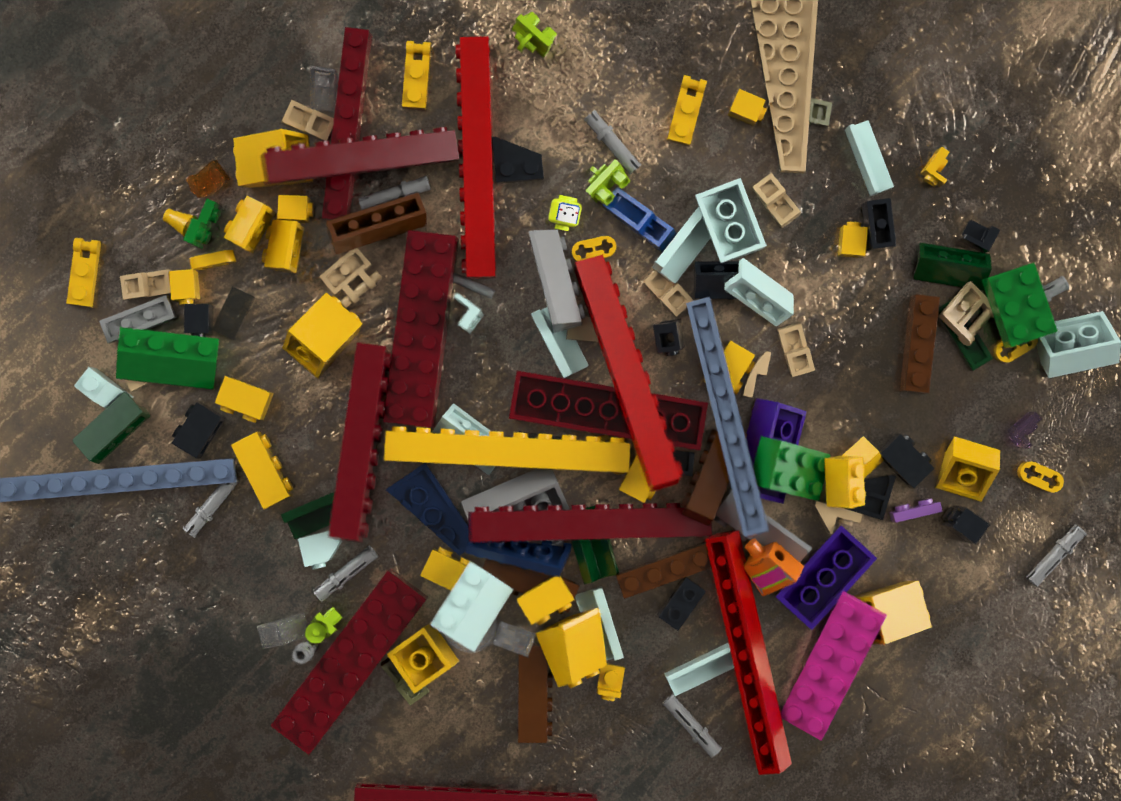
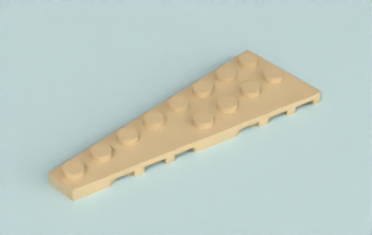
M751 0L781 172L806 173L818 0Z

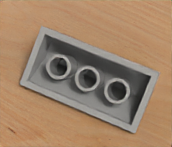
M558 230L529 231L554 333L581 326V319L585 318L582 304L577 305L575 296L579 295L576 281L571 282L569 273L573 272L570 258L565 259L563 250H567L564 236L559 237Z
M536 468L461 501L467 519L468 512H475L474 507H489V511H499V506H514V511H523V506H538V510H547V505H562V510H570L553 470L546 468Z
M728 489L723 495L714 520L724 528L730 525L735 530H739L742 541L745 542L747 538L749 540L756 538L762 546L778 542L799 562L811 551L812 547L766 514L769 532L745 538L733 491Z

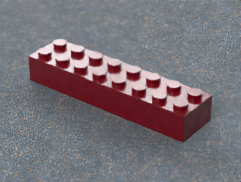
M408 230L383 422L435 428L459 239L454 235Z
M358 342L356 344L328 536L333 540L362 543L363 538L368 537L369 524L365 521L366 514H371L372 500L369 498L370 490L375 488L376 476L372 473L373 466H378L379 452H377L376 445L377 442L381 443L383 428L379 424L380 418H384L385 404L383 396L387 395L388 377L386 375L387 371H390L391 353L388 352L386 346Z
M517 371L509 419L632 439L614 387ZM656 394L659 407L656 409L659 416L664 417L667 427L664 431L667 439L671 438L675 447L701 451L708 403Z
M390 568L270 726L310 755L428 599V596Z

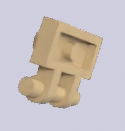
M358 248L350 250L319 276L334 295H337L342 290L347 294L340 300L345 308L353 302L357 303L362 294L368 289L372 290L376 287V283L383 278L377 270L370 276L365 272L372 264ZM360 276L363 282L352 290L349 284Z

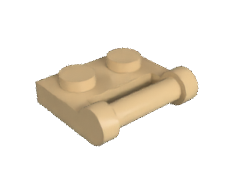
M971 281L964 285L939 314V317L959 336L960 342L966 346H970L979 330L990 318H994L988 298ZM981 306L983 312L967 330L964 325Z

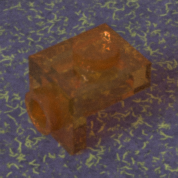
M217 160L211 161L197 174L186 178L190 190L197 198L213 195L230 180Z

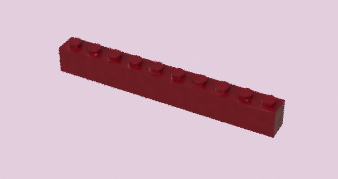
M642 503L643 508H633V504H619V509H610V504H595V509H586V505H571V510H562V505H547V510H538V506H523V511H514V506H499V511H489V507H474L475 512H468L470 542L712 536V522L707 526L682 515L684 507H681L680 503H666V508H657V503Z
M357 783L354 801H597V793Z

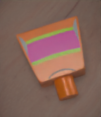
M754 538L744 547L750 554L744 564V569L762 596L796 583L804 568L778 542L762 546Z

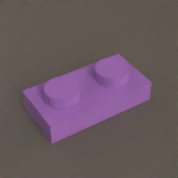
M932 498L918 501L919 505L909 507V504L895 506V511L889 512L890 520L896 523L943 512L941 503L933 502Z

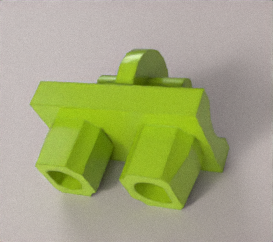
M533 12L525 16L520 14L516 18L515 25L512 27V31L516 33L514 38L520 42L517 50L522 52L527 48L531 53L536 51L544 58L548 54L557 33L550 27H546L541 32L536 27L540 22L539 17Z
M615 159L608 167L603 164L599 169H596L594 166L589 169L593 176L588 180L591 185L585 191L596 203L599 201L608 206L615 197L609 189L614 184L623 189L630 183V179L622 165Z
M333 607L324 615L319 612L306 628L305 638L312 644L321 643L325 637L328 639L336 631L334 626L342 619V616Z

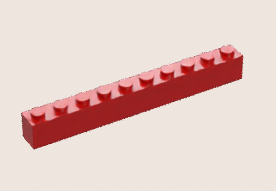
M489 36L460 37V44H457L455 49L456 59H460L461 68H456L457 83H461V92H457V107H462V116L457 117L458 130H462L463 140H458V152L463 154V164H459V178H464V187L459 188L460 202H464L465 210L460 211V224L465 226V235H461V250H466V259L461 260L462 274L466 273L467 279L496 278L490 41Z
M603 254L575 262L574 272L649 491L653 492L676 485L681 479L680 476L683 475L679 461L675 462L672 454L675 452L671 438L667 439L664 431L667 429L664 417L659 416L656 409L659 407L656 394H651L648 385H651L648 372L643 371L641 366L643 357L640 349H636L634 346L635 334L633 328L627 326L625 320L628 318L625 306L619 303L618 297H620L618 285L617 283H612L610 277L612 275L611 265L609 261L605 262Z
M739 530L716 533L706 538L705 541L758 774H781L792 762L750 577L744 569L746 559Z

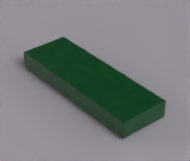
M950 300L939 307L938 318L969 369L974 371L992 360L993 357L978 333L974 336L975 340L972 344L966 346L960 342L959 336L939 317V314L951 302ZM970 319L964 325L967 330L972 325Z

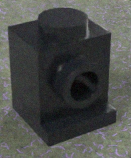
M681 319L661 321L653 325L657 353L673 356L680 354L679 350L685 348ZM669 333L673 334L674 341L668 339Z

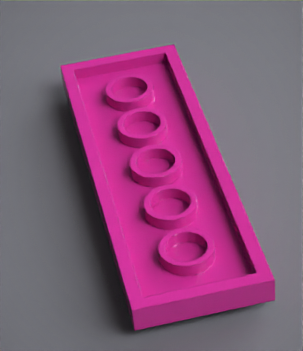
M843 591L781 711V718L822 741L887 614Z

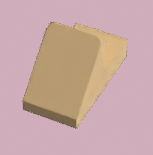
M815 500L812 502L815 512L829 535L833 533L837 517H839V523L853 526L854 522L861 523L863 516L861 513L838 507H827L826 503Z

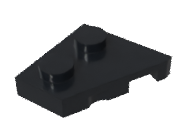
M492 137L497 184L544 180L542 154L498 137Z
M887 475L864 479L865 505L844 509L883 520L896 476Z

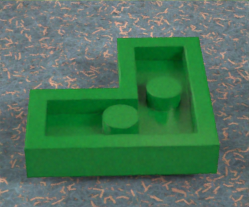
M206 199L198 220L192 218L183 241L200 249H203V246L209 243L212 232H210L212 224L218 221L221 214L218 203Z

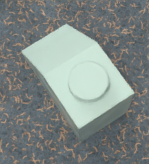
M88 367L74 385L88 398L105 409L123 392H126L100 370L93 367Z
M329 531L299 538L298 542L304 566H311L312 570L325 567V562L332 559L342 541L333 540L328 537Z

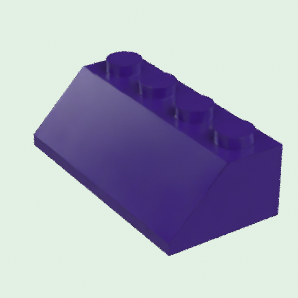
M756 398L746 433L752 465L754 466L761 436L799 445L807 411L779 402ZM758 486L761 499L784 504L786 493Z
M840 525L806 562L797 582L784 587L775 597L809 629L813 630L838 602L842 592H847L876 561L877 557Z

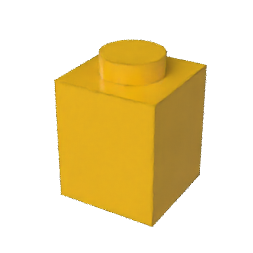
M739 89L728 116L754 126L757 120L761 122L767 108L763 107L766 100Z
M278 195V220L310 223V217L314 216V203L311 202L308 196Z
M847 222V225H843L839 233L838 256L863 258L866 255L868 227H861L860 222Z
M194 269L169 271L171 300L179 302L181 306L193 304V300H200L198 271Z
M864 436L842 455L863 457L864 478L884 461L880 452Z

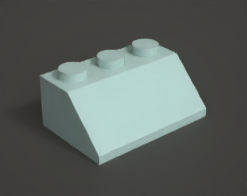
M741 178L695 195L720 263L746 256L766 247Z
M1103 311L1055 321L1058 332L1038 338L1037 349L1039 359L1048 378L1118 364L1120 360L1121 341Z
M470 562L430 625L475 652L513 589Z

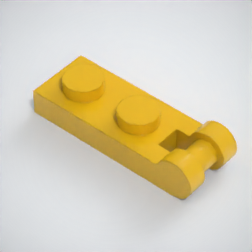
M414 41L406 42L402 108L426 110L431 42H423V44H415ZM414 53L423 54L422 60H414Z
M683 76L667 137L668 141L690 146L707 84L706 80L700 79V81L691 79V76ZM688 88L697 90L695 97L687 95Z
M83 238L74 239L66 304L93 307L101 249L100 241L91 240V242L84 241ZM83 251H90V257L83 258Z

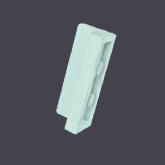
M869 120L857 125H849L845 129V133L869 195L873 196L893 188L894 185Z
M699 207L652 266L653 269L673 284L679 280L711 238Z
M742 258L739 261V273L725 283V290L777 327L794 315L793 294Z
M456 293L454 298L468 309L458 325L471 334L484 314L478 307Z
M548 307L531 313L563 378L588 367V363L577 341L566 339L567 330L554 333Z
M453 403L442 416L432 433H440L441 429H455V434L465 435V430H477L479 435L489 436L490 430ZM475 465L487 475H490L496 467Z
M602 586L576 594L575 598L580 612L598 608L600 611L606 661L613 658L614 660L624 658Z
M729 642L664 673L674 695L677 696L733 669L734 664Z

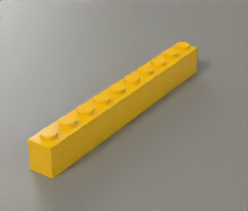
M392 426V431H386L384 460L629 473L630 443H625V438L611 437L610 442H601V437L586 436V441L576 440L577 436L562 435V440L552 439V434H538V438H528V433L513 432V437H504V432L489 431V436H481L477 430H465V435L455 434V429H441L440 433H431V428L416 427V432H406L407 427Z

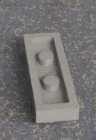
M165 295L99 322L107 343L111 344L119 340L120 327L147 330L177 317L169 296Z

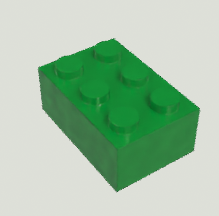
M1035 262L981 280L1004 348L1014 347L1058 332Z
M761 436L753 466L757 485L819 501L825 480L824 458H829L831 454Z

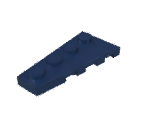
M427 463L422 464L386 489L389 494L394 496L455 553L460 556L466 552V546L469 542L468 524Z
M542 540L541 544L528 543L527 541H469L466 546V553L478 558H487L502 564L518 566L525 570L542 572L548 576L560 577L571 553L572 543L554 546L552 541Z

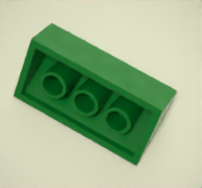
M120 327L116 379L214 390L219 339Z

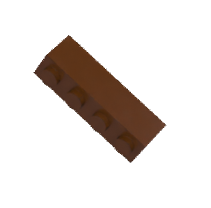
M415 193L326 221L328 236L337 255L406 233L408 230L427 226V213L419 193Z
M918 294L910 297L900 391L927 394L930 391L940 297Z
M713 428L707 439V442L710 443L708 450H703L698 463L702 464L699 472L695 470L691 478L690 484L693 485L690 493L686 492L681 503L684 506L682 515L707 526L714 520L730 480L718 430Z
M706 542L619 572L616 578L624 599L710 569L711 563Z
M487 558L482 568L512 588L511 594L518 596L519 592L524 594L552 577L542 572L525 570L518 566L502 564ZM562 577L575 599L580 584Z
M519 643L518 743H547V736H552V722H548V712H552V697H548V688H552V673H548V662L540 643Z

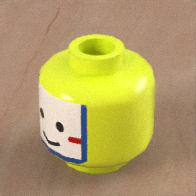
M559 195L558 198L552 200L548 219L551 223H555V229L569 231V227L578 226L582 206L580 203H577V198Z

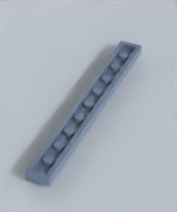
M706 297L688 302L686 305L743 535L746 538L769 532L711 298Z
M235 458L0 478V502L237 482Z

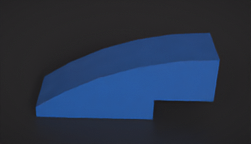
M616 187L612 192L615 196L614 200L608 206L602 204L603 207L663 253L677 235L674 228L622 189Z

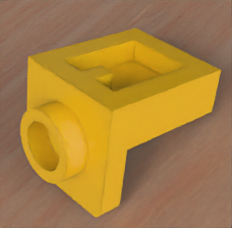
M943 147L935 151L920 173L924 176L925 182L933 187H936V185L941 187L947 182L946 178L936 172H941L948 163L946 157L949 151Z
M607 663L606 666L600 668L596 692L598 695H601V699L615 701V698H621L625 666Z

